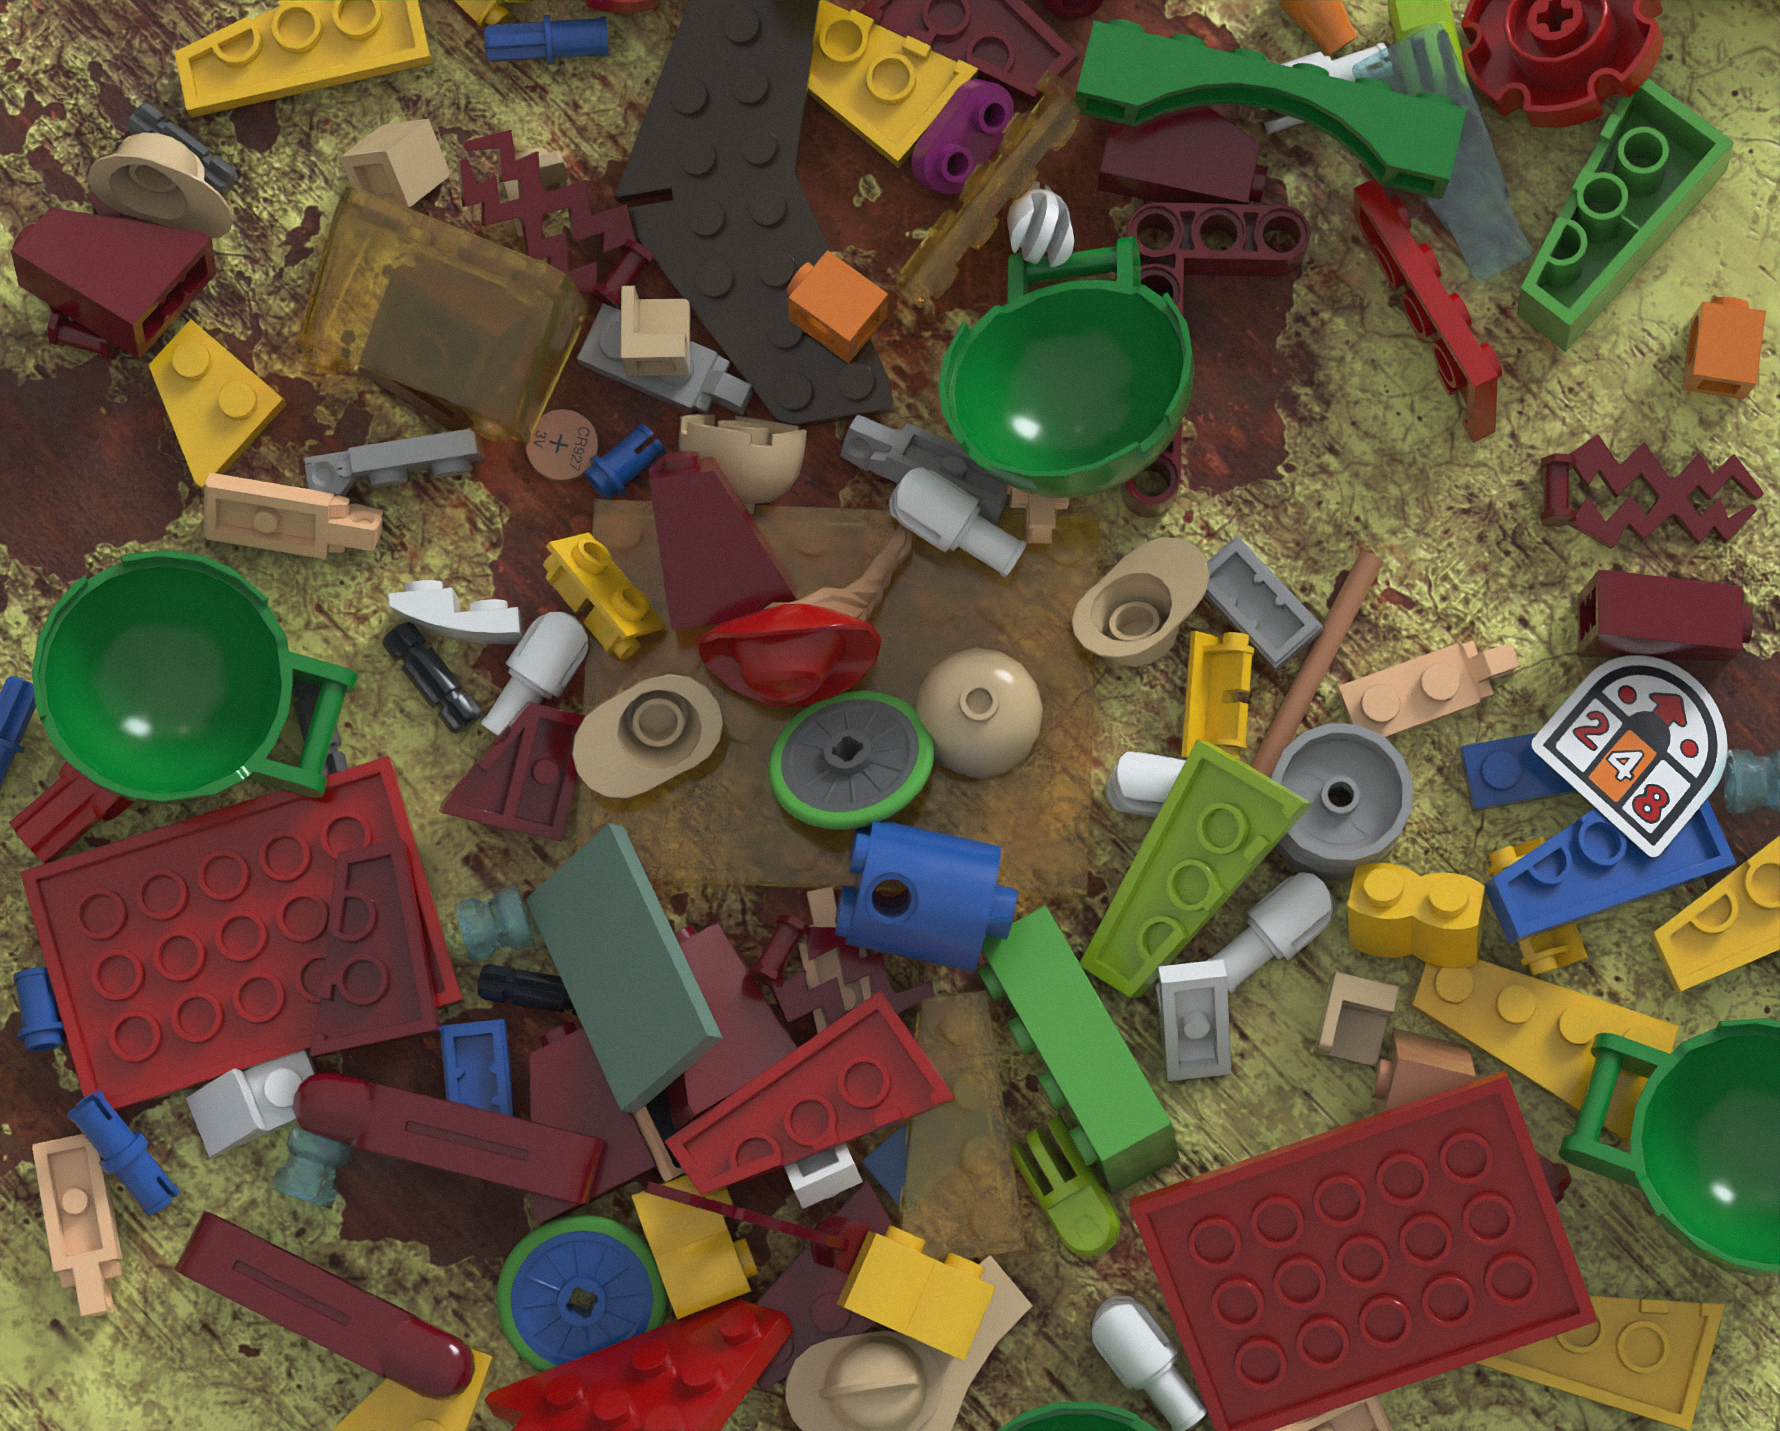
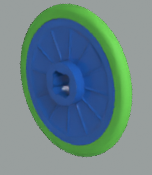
M571 1215L551 1220L537 1227L514 1247L503 1265L499 1276L496 1303L501 1328L512 1348L530 1366L540 1372H544L662 1326L667 1310V1292L651 1248L638 1234L625 1225L605 1217ZM581 1287L583 1291H588L591 1294L595 1293L590 1308L583 1309L582 1306H577L574 1303L569 1304L570 1297L575 1288Z

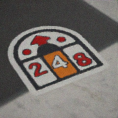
M1642 655L1619 657L1593 670L1531 742L1535 753L1650 857H1657L1663 852L1713 792L1725 769L1728 748L1722 716L1706 689L1693 676L1680 667L1659 658Z

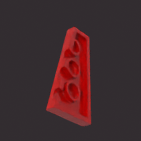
M1375 178L1355 187L1354 219L1390 287L1397 289L1404 285L1406 292L1402 293L1403 306L1408 316L1407 319L1418 340L1431 336L1433 340L1432 352L1439 367L1436 374L1447 395L1450 396L1460 391L1468 406V419L1464 420L1463 425L1472 442L1474 443L1494 433L1496 430L1498 378L1503 375L1500 362L1494 350L1487 342L1479 345L1469 329L1472 326V321L1465 303L1456 292L1448 295L1438 279L1441 277L1439 263L1431 248L1426 243L1418 246L1408 229L1411 228V221L1400 198L1396 194L1388 197Z
M880 990L664 1142L700 1195L707 1197L949 1104L957 1099Z

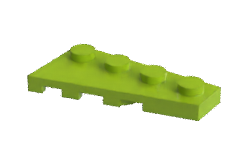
M1196 740L1080 961L1081 967L1130 998L1141 997L1159 977L1158 967L1168 966L1313 803L1206 740Z

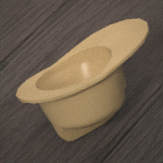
M146 132L129 136L119 146L115 154L101 157L90 166L87 180L91 191L103 204L121 214L152 221L162 226L199 231L211 238H220L227 234L234 220L230 206L217 190L204 181L205 169L198 156L172 137Z
M1160 537L1140 544L1125 555L1076 604L1072 616L1074 636L1084 649L1100 657H1105L1107 662L1115 669L1123 666L1138 667L1148 665L1161 659L1174 645L1179 624L1196 608L1206 593L1210 575L1205 556L1196 545L1181 538Z
M668 674L640 680L626 691L603 702L585 716L574 737L572 756L576 771L590 789L606 797L628 798L647 792L674 776L695 767L710 756L720 741L723 725L719 703L706 686L690 677Z
M880 1331L839 1337L810 1346L795 1360L786 1380L785 1400L792 1420L802 1431H917L933 1417L942 1398L943 1375L936 1356L924 1343L899 1332Z

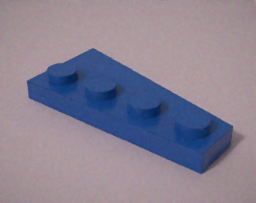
M1708 799L1704 801L1657 857H1650L1644 853L1598 809L1594 808L1560 833L1551 837L1494 876L1484 886L1506 940L1510 945L1725 872L1737 863Z

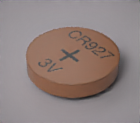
M560 409L542 415L533 423L527 435L526 451L529 461L537 473L550 481L566 483L578 480L584 476L583 472L592 465L589 459L593 455L598 456L599 440L593 425L587 418L575 411Z

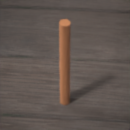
M1360 551L1322 624L1323 632L1315 638L1250 764V767L1271 778L1283 750L1290 744L1383 564V561L1377 556L1366 551Z

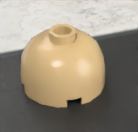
M713 414L686 415L681 417L678 440L679 451L699 452L700 459L714 457L751 515L754 514L756 503L777 500L790 491L800 475L805 453L807 433L805 429L798 430L796 425L744 416H735V420L718 421V427H715L716 415Z
M977 647L952 653L931 668L918 689L915 707L919 719L934 740V761L955 773L966 774L967 777L979 779L1006 773L1026 759L1039 736L1043 712L1037 684L1021 663L1001 651Z

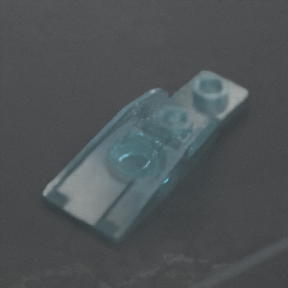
M1434 23L1354 64L1352 74L1355 79H1377L1387 83L1391 87V91L1412 96L1423 92L1440 94L1451 99L1454 106L1467 108L1451 179L1442 200L1422 196L1445 229L1450 228L1476 280L1483 281L1529 258L1531 248L1507 201L1510 195L1479 106L1444 26L1440 23Z

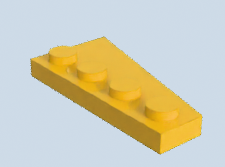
M419 0L278 1V7L252 20L245 17L174 52L186 110L191 118L433 64Z
M820 0L807 94L899 168L913 153L919 139L954 92L963 83L977 79L979 69L961 60L955 62L931 50V46L908 35L904 38L875 24L874 19L853 9L849 12L826 0Z
M1780 835L1649 935L1676 994L1780 950Z
M1478 959L1476 965L1464 968H1445L1424 962L1410 1007L1480 1052L1484 1051L1511 1068L1512 1072L1532 1085L1536 1084L1567 1104V1107L1578 1114L1596 1060L1591 1054L1596 1034H1616L1671 1054L1679 1029L1678 1025ZM1620 1069L1603 1127L1631 1147L1630 1137L1635 1106L1648 1078Z
M1590 1296L1598 1322L1474 1363L1678 1429L1690 1431L1726 1304Z

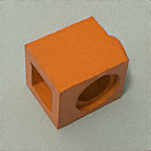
M828 250L815 266L809 262L805 263L794 275L786 290V293L789 295V321L848 364L887 317L888 293Z
M1715 297L1711 299V302L1703 301L1691 317L1682 390L1745 399L1757 384L1766 311L1750 309L1747 301L1735 297Z

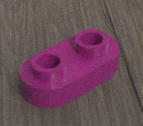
M980 79L967 81L954 92L913 150L912 170L915 178L923 187L943 194H954L962 191L970 184L1008 133L1013 123L1014 103L1009 92L999 84ZM990 105V116L987 122L985 123L984 112L986 108ZM954 154L955 165L948 172L947 162L951 155Z

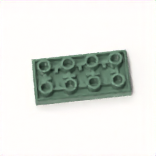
M608 823L528 896L526 902L621 1112L637 1113L723 1037L624 826Z

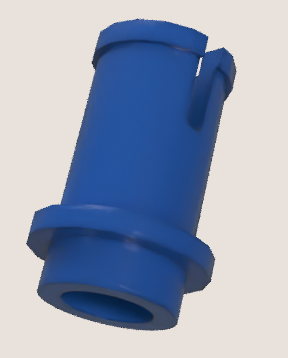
M643 423L636 425L632 432L601 458L593 455L589 459L592 465L583 473L591 486L606 501H609L614 495L622 498L627 494L626 485L658 458L666 455V450L659 439H656L640 454L635 453V449L654 434Z
M46 967L31 968L15 973L13 979L14 983H16L22 1029L17 1031V1039L25 1041L27 1052H43L64 1046V1034L66 1033Z

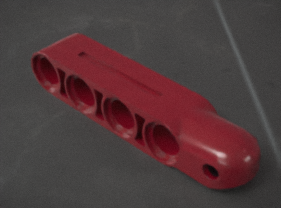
M318 1072L308 1076L299 1085L293 1096V1112L297 1122L305 1131L315 1136L581 1204H588L604 1139L333 1072Z
M203 1211L174 1268L176 1272L423 1397L438 1401L452 1400L464 1393L472 1381L475 1371L474 1355L470 1346L461 1338L208 1211Z

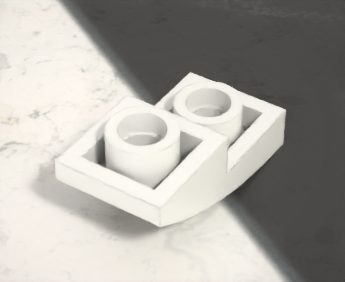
M437 580L409 582L404 585L405 592L388 593L389 606L398 618L405 622H411L416 627L437 635L475 643L518 644L525 634L524 618L519 608H508V603L505 600L489 599L475 601L469 604L470 611L460 612V600L453 588H443L442 582Z

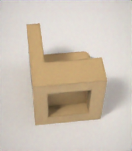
M429 119L382 125L339 157L362 213L410 208L447 179L450 174Z
M622 286L621 360L627 376L690 375V304L688 300L639 299L635 286Z
M1335 972L1329 979L1313 1053L1370 1067L1376 1065L1379 1060L1388 1017L1395 1010L1399 987Z

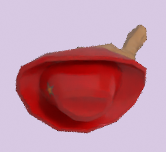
M900 524L886 538L861 577L844 589L824 587L802 599L790 603L772 602L761 611L720 623L695 639L696 650L701 662L727 689L769 708L808 707L854 688L878 661L882 638L866 620L871 616L873 608L881 604L883 590L890 585L892 573L911 554L912 531Z

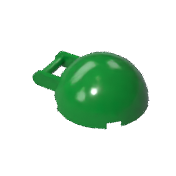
M1135 236L1118 238L1117 246L1072 252L1065 263L1056 267H1050L1048 256L1042 257L1037 264L1025 261L1022 253L1010 254L1008 258V304L993 306L970 330L963 321L943 357L938 383L942 414L954 438L964 452L984 472L1022 492L1048 498H1079L1108 491L1136 477L1150 466L1175 438L1191 399L1195 372L1188 324L1168 292L1161 297L1147 286L1141 284V261ZM1117 272V281H1067L1033 291V284Z
M172 550L125 555L121 557V563L99 572L88 580L84 575L76 581L52 608L37 639L32 668L35 705L39 718L50 741L68 764L103 790L127 800L158 805L195 802L209 798L244 779L305 796L323 797L328 780L322 776L345 695L346 693L354 692L358 674L343 666L290 652L286 634L267 604L269 598L231 567L203 555ZM293 679L321 687L297 767L266 759L275 746L287 720Z
M1769 1018L1719 1021L1716 1028L1683 1041L1671 1054L1616 1034H1596L1591 1048V1054L1596 1058L1573 1133L1563 1137L1558 1152L1559 1156L1572 1165L1641 1189L1647 1205L1665 1230L1693 1254L1722 1269L1756 1277L1780 1276V1021ZM1620 1069L1648 1078L1635 1106L1630 1137L1631 1154L1598 1142Z

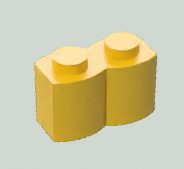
M1367 863L1355 867L1347 904L1349 944L1352 947L1368 955L1383 958H1398L1413 954L1424 962L1445 968H1464L1477 964L1485 926V886L1470 877L1455 873L1441 872L1419 876L1405 867L1390 863Z
M687 1175L661 1184L701 1196ZM728 1189L705 1197L733 1205ZM645 1191L632 1195L635 1208L677 1319L751 1292L747 1279L759 1273L746 1238L733 1242L724 1218L726 1216L645 1193Z
M889 1225L885 1236L868 1231L837 1301V1305L965 1361L996 1289L995 1286L980 1280L985 1267L951 1252L948 1253L944 1263L921 1253L926 1242L925 1240Z

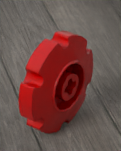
M1470 0L1461 24L1471 44L1470 47L1462 51L1463 62L1481 98L1500 115L1508 116L1515 110L1524 109L1530 125L1533 127L1558 128L1581 124L1602 116V103L1608 97L1615 94L1623 95L1626 98L1631 97L1646 81L1659 58L1664 39L1657 21L1653 19L1662 14V5L1660 0Z

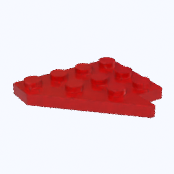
M733 1298L492 1391L484 1400L494 1417L516 1424L511 1431H720L793 1332V1328L785 1313Z

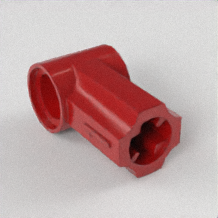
M66 761L59 771L60 779L12 819L9 824L24 844L46 864L56 860L98 822L106 823L114 819L135 801L127 800L97 787L72 768Z

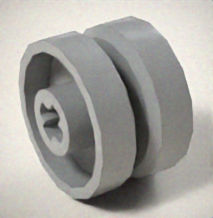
M1328 723L1304 731L1283 750L1271 776L1272 780L1313 803L1277 843L1274 849L1292 868L1314 874L1322 880L1346 881L1354 877L1356 866L1367 863H1381L1391 854L1412 811L1413 780L1404 757L1383 735L1359 724ZM1328 796H1338L1339 805L1348 804V806L1337 807L1330 802Z

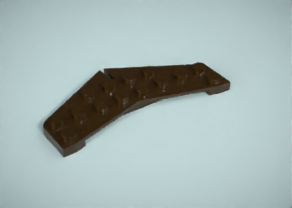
M689 0L614 198L620 203L667 194L673 195V200L629 207L628 211L634 234L641 244L654 254L653 259L681 296L689 301L694 313L747 382L752 385V388L770 412L780 422L796 425L800 428L855 419L857 414L868 417L895 412L891 381L870 338L848 364L789 321V295L786 293L790 281L805 263L809 262L815 266L827 250L831 252L801 187L797 172L820 0Z

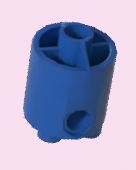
M884 820L872 822V825L856 828L849 855V872L857 873L855 888L842 886L835 917V935L845 937V944L974 972L985 935L1007 940L1015 912L1018 889L996 885L1001 846ZM887 879H896L907 886L901 894L894 897H885L875 890V887L880 882Z

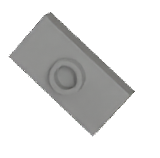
M1238 535L1207 561L1210 577L1204 597L1237 633L1249 635L1248 644L1254 648V651L1275 673L1323 632V626Z

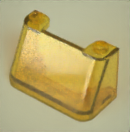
M346 187L334 211L296 343L305 354L302 360L319 371L337 376L340 368L354 370L357 365L462 408L471 419L475 420L471 429L490 441L506 445L510 437L528 445L590 309L574 281L558 269L358 188Z

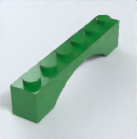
M1112 19L1108 23L1095 20L1093 22L1076 90L1073 112L1135 127L1162 114L1195 106L1235 104L1270 109L1302 120L1334 138L1362 162L1380 185L1442 200L1451 179L1467 108L1454 106L1451 99L1440 94L1430 92L1418 93L1416 96L1391 91V87L1387 83L1377 79L1357 78L1354 82L1329 76V72L1326 69L1314 64L1297 63L1289 67L1268 62L1265 55L1254 50L1237 48L1233 49L1230 53L1206 47L1204 41L1191 35L1172 34L1167 38L1146 33L1142 26L1134 22Z

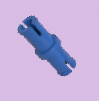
M100 1089L96 1090L75 1105L76 1109H71L67 1117L76 1124L102 1158L99 1165L108 1175L115 1173L141 1205L143 1212L147 1216H151L172 1202V1198L179 1194L180 1189L176 1184L172 1183L145 1149L149 1142L140 1131L132 1133L105 1099L103 1092Z

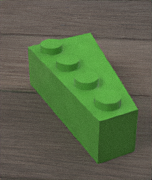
M1649 78L1631 97L1626 98L1622 95L1613 113H1610L1591 156L1579 173L1559 218H1556L1520 288L1517 315L1563 351L1567 352L1726 173L1734 142Z
M1045 905L1012 923L1007 940L991 936L984 938L981 954L985 963L975 969L993 1002L1004 997L1014 1015V1018L1006 1021V1024L1016 1044L1024 1056L1034 1052L1044 1070L1042 1074L1037 1076V1079L1055 1111L1064 1107L1075 1127L1069 1130L1068 1134L1086 1166L1095 1163L1112 1196L1180 1159L1170 1119L1047 906Z

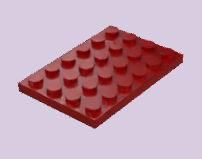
M389 756L324 776L328 782L323 797H310L282 789L20 871L84 1098L100 1089L105 1095V1099L118 1112L212 1082L235 1068L246 1071L255 1066L302 1051H311L313 1033H316L320 1006L318 995L321 973L324 974L330 932L327 929L338 852L399 839L406 842L437 1010L465 1002L394 764Z
M1506 1070L1130 1199L1129 1206L1215 1431H1271L1598 1322Z

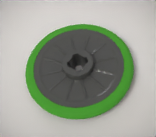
M876 691L844 692L806 707L783 728L770 753L768 763L770 786L781 806L789 814L806 824L833 830H848L872 825V822H880L894 815L910 803L920 792L933 766L934 740L919 719L916 709L906 701Z

